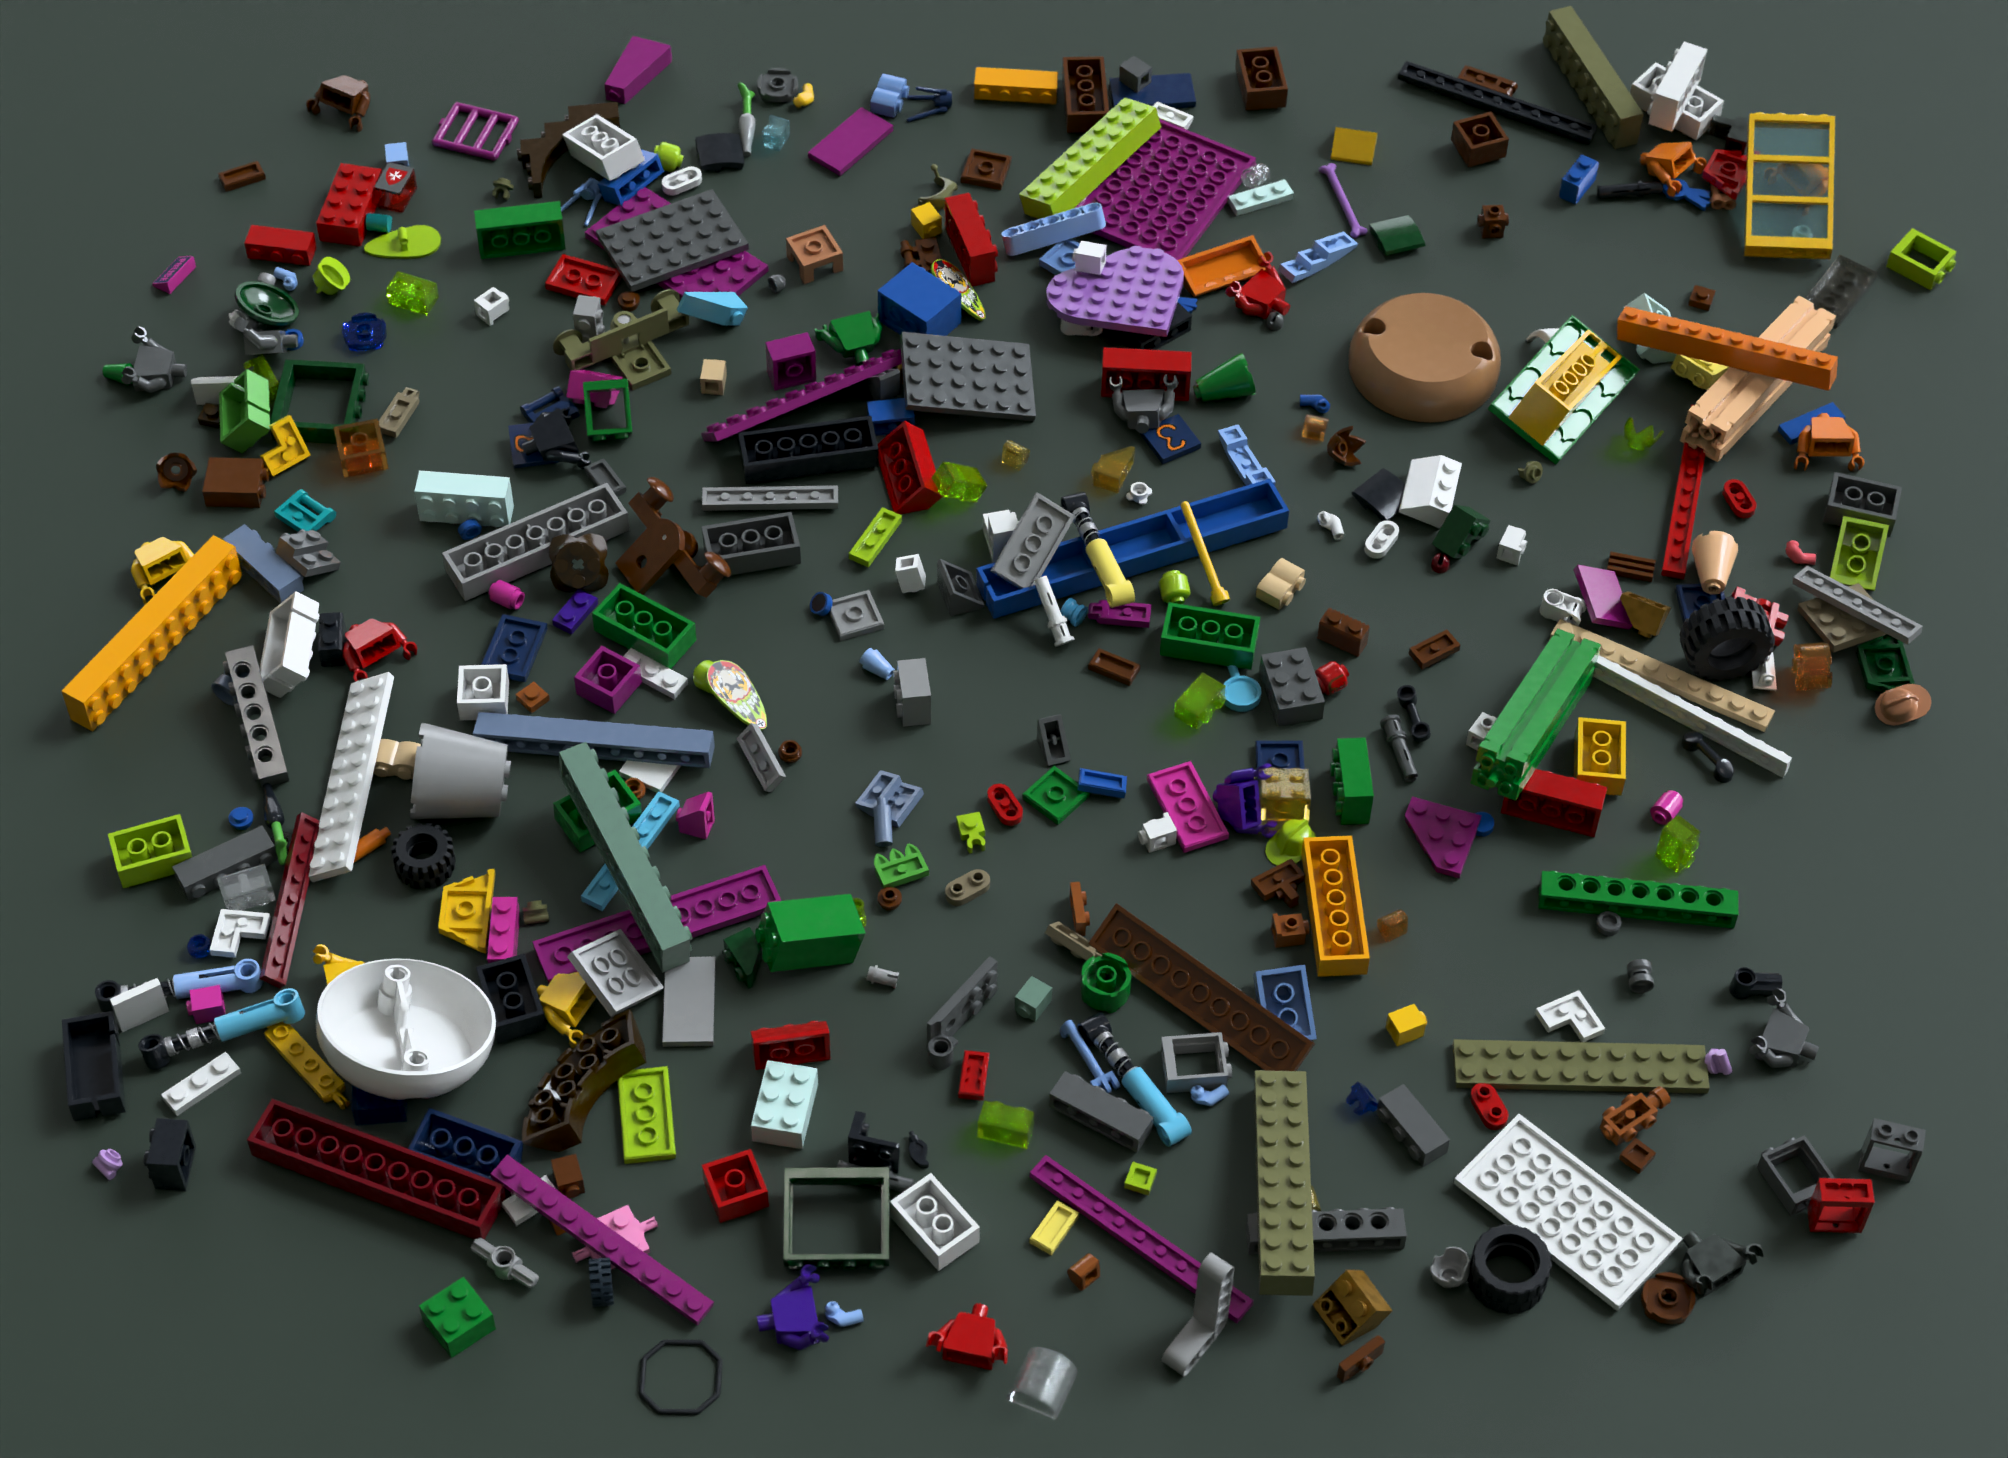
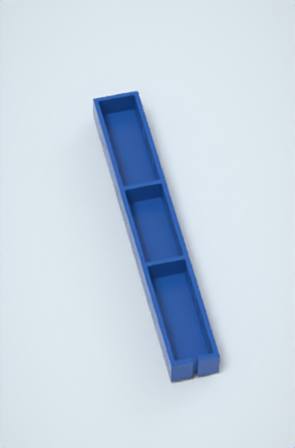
M1271 479L1189 503L1207 552L1283 530L1288 525L1289 509ZM1181 506L1098 531L1100 534L1099 538L1107 542L1125 578L1199 555ZM1081 536L1061 542L1041 576H1047L1055 599L1102 585L1086 553V546ZM995 562L977 568L976 586L983 599L986 600V605L993 619L1042 604L1035 585L1019 589L992 573L991 569Z

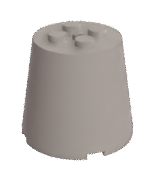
M421 723L419 738L423 739H421V746H417L411 793L413 809L410 810V819L500 817L502 801L506 802L508 785L504 784L505 777L509 778L511 761H507L508 745Z

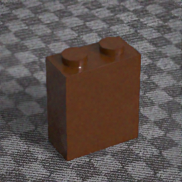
M209 457L202 491L206 506L260 508L262 499L266 497L265 481L269 480V469L265 468L264 460L258 458Z

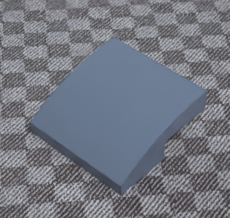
M880 770L856 801L855 805L860 810L874 817L873 807L877 806V798H886L887 805L891 806L892 826L899 828L924 793L921 787L903 783L899 775Z

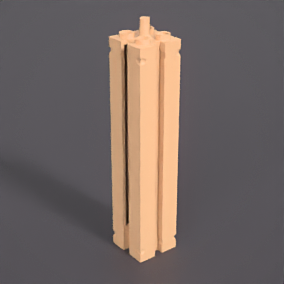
M1798 296L1794 303H1791L1758 338L1820 352L1827 347L1831 335L1828 332L1833 328L1836 315L1823 308H1819L1816 311L1813 306L1814 303ZM1730 367L1704 393L1695 406L1688 410L1685 420L1687 425L1682 431L1680 441L1688 443L1693 449H1696L1698 446L1704 449L1703 452L1706 453L1705 456L1719 462L1723 454H1726L1793 382Z

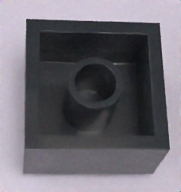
M157 1118L155 1128H151L149 1134L150 1149L146 1150L144 1154V1165L148 1167L149 1179H152L155 1189L186 1191L196 1150L188 1120Z

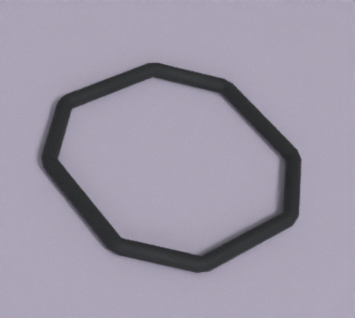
M662 1340L641 1359L639 1394L659 1414H699L721 1394L722 1359L703 1340ZM664 1345H701L717 1360L715 1394L697 1409H660L644 1393L646 1361Z

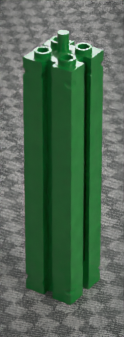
M1557 628L1554 636L1551 637L1485 736L1484 741L1479 745L1476 756L1478 763L1473 769L1470 784L1486 790L1497 787V794L1516 801L1519 793L1529 781L1591 684L1596 668L1594 664L1598 660L1601 644L1583 638L1581 643L1574 641V634Z

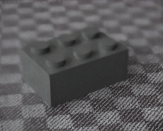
M1835 472L1829 489L1823 523L1841 526L1843 516L1886 524L1889 525L1887 537L1890 538L1897 517L1902 487Z
M1303 647L1261 655L1259 674L1277 727L1323 719L1325 700L1307 648Z

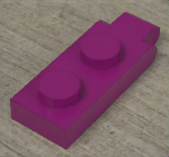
M1100 600L1098 603L1089 604L1088 618L1096 619L1100 624L1149 628L1151 604L1130 603L1114 608L1109 606L1107 600Z

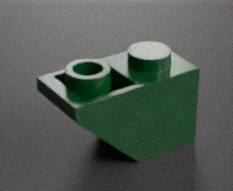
M748 927L723 939L724 950H722L725 961L728 964L732 963L734 966V973L740 982L744 981L749 989L754 985L762 961V947L756 941L755 934L751 928Z

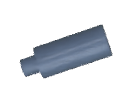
M877 798V806L873 807L875 845L878 847H888L893 844L891 806L887 805L886 798Z

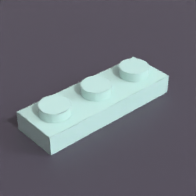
M1284 179L1229 196L1228 204L1235 215L1239 216L1292 200L1294 192Z

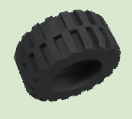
M1725 597L1724 600H1713V603L1700 606L1698 611H1693L1690 614V618H1687L1683 623L1679 640L1688 666L1696 675L1707 680H1732L1737 676L1747 675V672L1751 670H1756L1771 655L1775 644L1774 634L1766 612L1755 601L1751 599L1746 600L1744 597H1737L1736 599Z

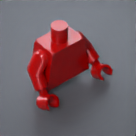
M1269 251L1264 253V257L1261 255L1257 260L1258 265L1265 267L1266 270L1261 269L1242 287L1238 281H1233L1226 289V295L1228 297H1235L1236 307L1241 309L1244 314L1259 316L1263 319H1267L1268 315L1275 311L1284 316L1290 309V304L1285 302L1286 289L1275 267L1270 264L1273 261V255Z
M369 619L360 625H352L344 635L347 642L344 643L342 655L350 671L354 672V682L361 678H368L367 673L360 670L361 667L364 669L401 646L403 647V657L405 659L411 660L409 651H413L417 655L416 643L407 642V637L394 623Z
M974 1304L971 1314L959 1312L956 1319L949 1320L937 1332H930L927 1338L926 1347L934 1345L937 1347L936 1351L940 1352L943 1345V1360L992 1370L993 1363L996 1360H1002L1004 1364H1007L1008 1359L1007 1344L1002 1331L995 1328V1320L993 1318L987 1317L989 1309L984 1304Z

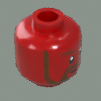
M1330 661L1315 671L1322 694L1325 693L1331 696L1344 689L1348 684L1347 677H1349V672L1343 664L1339 665L1335 661Z

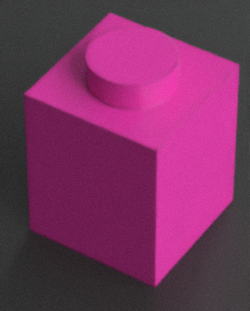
M220 985L189 990L191 1000L186 1001L189 1016H194L196 1024L212 1022L214 1018L226 1014Z

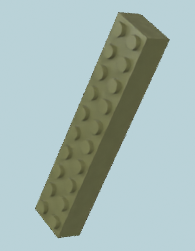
M1255 1070L1254 1120L1259 1295L1313 1296L1315 1271L1306 1071Z

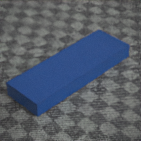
M1832 402L1780 424L1777 430L1791 445L1798 442L1799 434L1806 425H1810L1813 417H1817L1821 413H1827L1830 417H1841L1845 420L1846 416Z

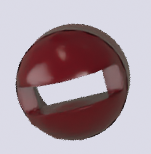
M1436 554L1432 558V570L1436 573L1448 571L1450 565L1449 557L1446 554Z

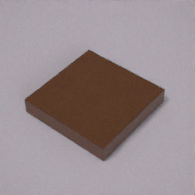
M971 149L961 175V182L1001 190L1012 162V156Z

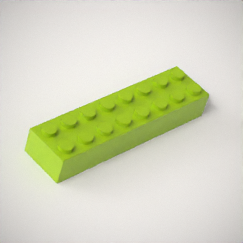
M1128 98L1121 100L1019 194L1024 213L1042 219L1074 209L1161 128L1156 107Z

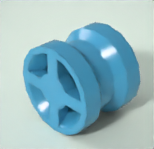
M1069 598L1062 606L1060 612L1062 616H1065L1070 621L1071 625L1077 627L1085 619L1088 608L1085 605H1078L1075 599Z

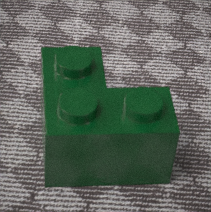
M1453 505L1432 545L1453 558L1461 559L1462 556L1464 557L1469 552L1472 539L1480 540L1485 537L1490 527L1488 525L1491 520L1470 507Z

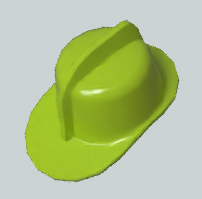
M332 257L322 259L312 278L318 287L316 293L318 294L322 291L327 295H333L345 289L350 282V275L342 263Z
M1292 819L1285 822L1281 829L1268 841L1265 853L1272 864L1278 866L1289 859H1292L1297 864L1302 860L1303 838L1316 837L1308 825L1307 819Z

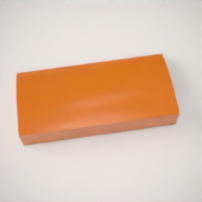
M1253 235L1177 260L1184 272L1183 285L1193 297L1229 286L1233 281L1241 282L1250 279L1261 269L1266 270L1265 267H1261L1257 263L1258 257L1261 255L1264 257Z

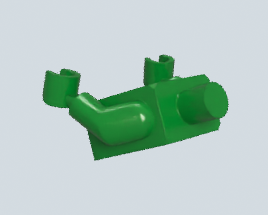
M866 311L830 320L829 330L826 324L822 325L823 330L814 329L817 340L826 342L837 353H841L844 358L855 356L859 366L863 365L862 361L869 359L867 353L872 352L875 344L879 342L882 325L879 321V313H876V317H872L871 312Z

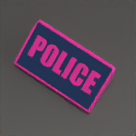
M178 257L153 282L152 286L171 294L196 268L194 257Z

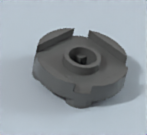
M785 68L769 69L767 74L763 76L761 74L758 77V93L764 102L790 103L799 89L798 78L796 75L794 77L791 71Z

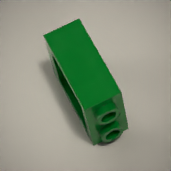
M628 379L583 382L587 436L592 437L593 441L606 440V436L615 435V439H626L628 434H633ZM623 390L626 428L593 430L590 393Z

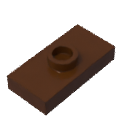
M1380 1335L1375 1336L1340 1362L1337 1378L1344 1383L1360 1370L1364 1372L1369 1369L1374 1362L1373 1360L1383 1354L1384 1339Z

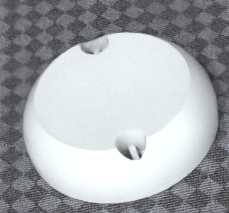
M413 959L377 960L344 971L335 977L322 992L316 1014V1032L320 1048L328 1062L339 1075L366 1092L398 1100L431 1098L458 1088L483 1066L489 1056L495 1036V1012L487 996L476 984L447 967Z

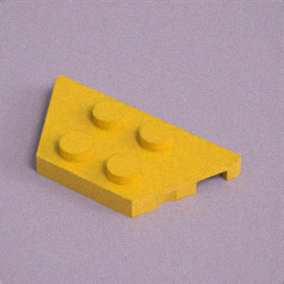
M489 869L487 874L475 879L473 876H470L461 882H454L443 887L438 924L439 933L481 953H486L496 875L495 869Z

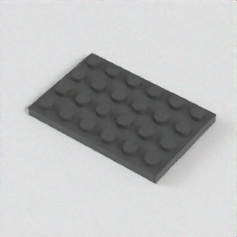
M713 189L596 230L598 240L631 292L749 250V243Z
M910 332L901 333L900 346L905 410L1025 421L1035 420L1036 409L1029 344Z

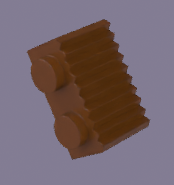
M1327 609L1319 622L1317 638L1359 657L1368 642L1369 624L1365 625V623H1361L1357 619H1353L1348 615L1345 616L1344 613L1341 614L1336 609Z

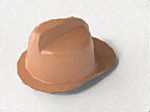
M1902 685L1882 693L1876 700L1875 712L1883 723L1892 726L1901 725L1926 715L1931 707V696L1920 685Z

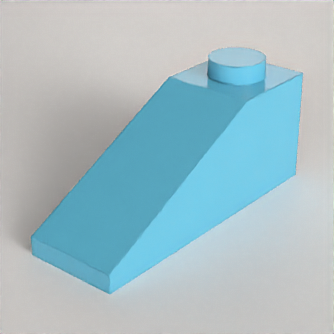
M684 292L676 310L679 313L720 325H740L748 307L735 292Z

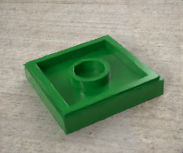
M1053 766L1022 794V799L1059 825L1090 797V792L1077 790L1078 783L1056 766Z

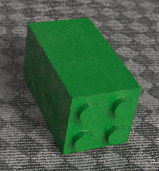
M851 894L768 902L764 913L761 914L760 924L755 930L756 941L762 947L763 960L768 964L770 972L854 963L866 934Z

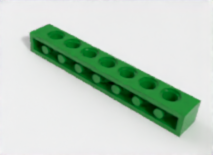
M1542 871L1539 882L1538 909L1597 915L1604 911H1612L1618 914L1619 917L1734 928L1739 915L1738 891L1727 888L1717 889L1704 886L1680 885L1678 883L1638 881L1629 878L1589 876L1580 873H1559L1557 871Z

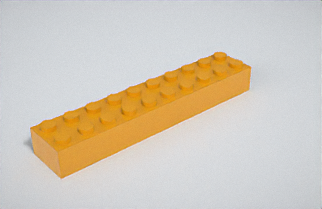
M213 535L62 690V694L71 720L93 732L114 709L120 706L122 700L129 693H132L137 685L151 673L152 669L165 659L171 649L178 645L190 630L195 628L197 622L210 612L211 608L226 595V592L239 582L242 572L235 546Z

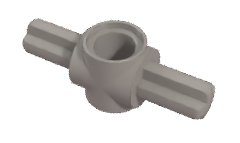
M482 1238L474 1240L471 1250L487 1260V1266L494 1270L498 1278L503 1280L514 1278L528 1288H532L537 1284L539 1276L522 1265V1259L515 1255L512 1248L508 1246H498L496 1248ZM503 1261H510V1262H509L508 1264H506V1265H501V1264H500V1263L503 1262Z

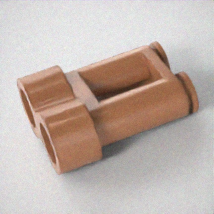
M1712 184L1710 185L1712 194L1710 201L1713 209L1725 208L1732 210L1736 207V200H1733L1725 193L1720 194L1718 188Z

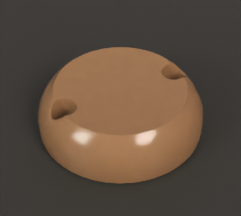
M1434 293L1405 294L1380 304L1359 323L1352 337L1349 349V371L1359 392L1369 402L1384 412L1417 422H1443L1463 417L1475 411L1494 392L1501 368L1499 344L1488 323L1474 309L1463 302Z

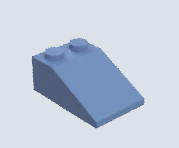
M1305 965L1256 971L1253 974L1257 1003L1308 1039H1317Z

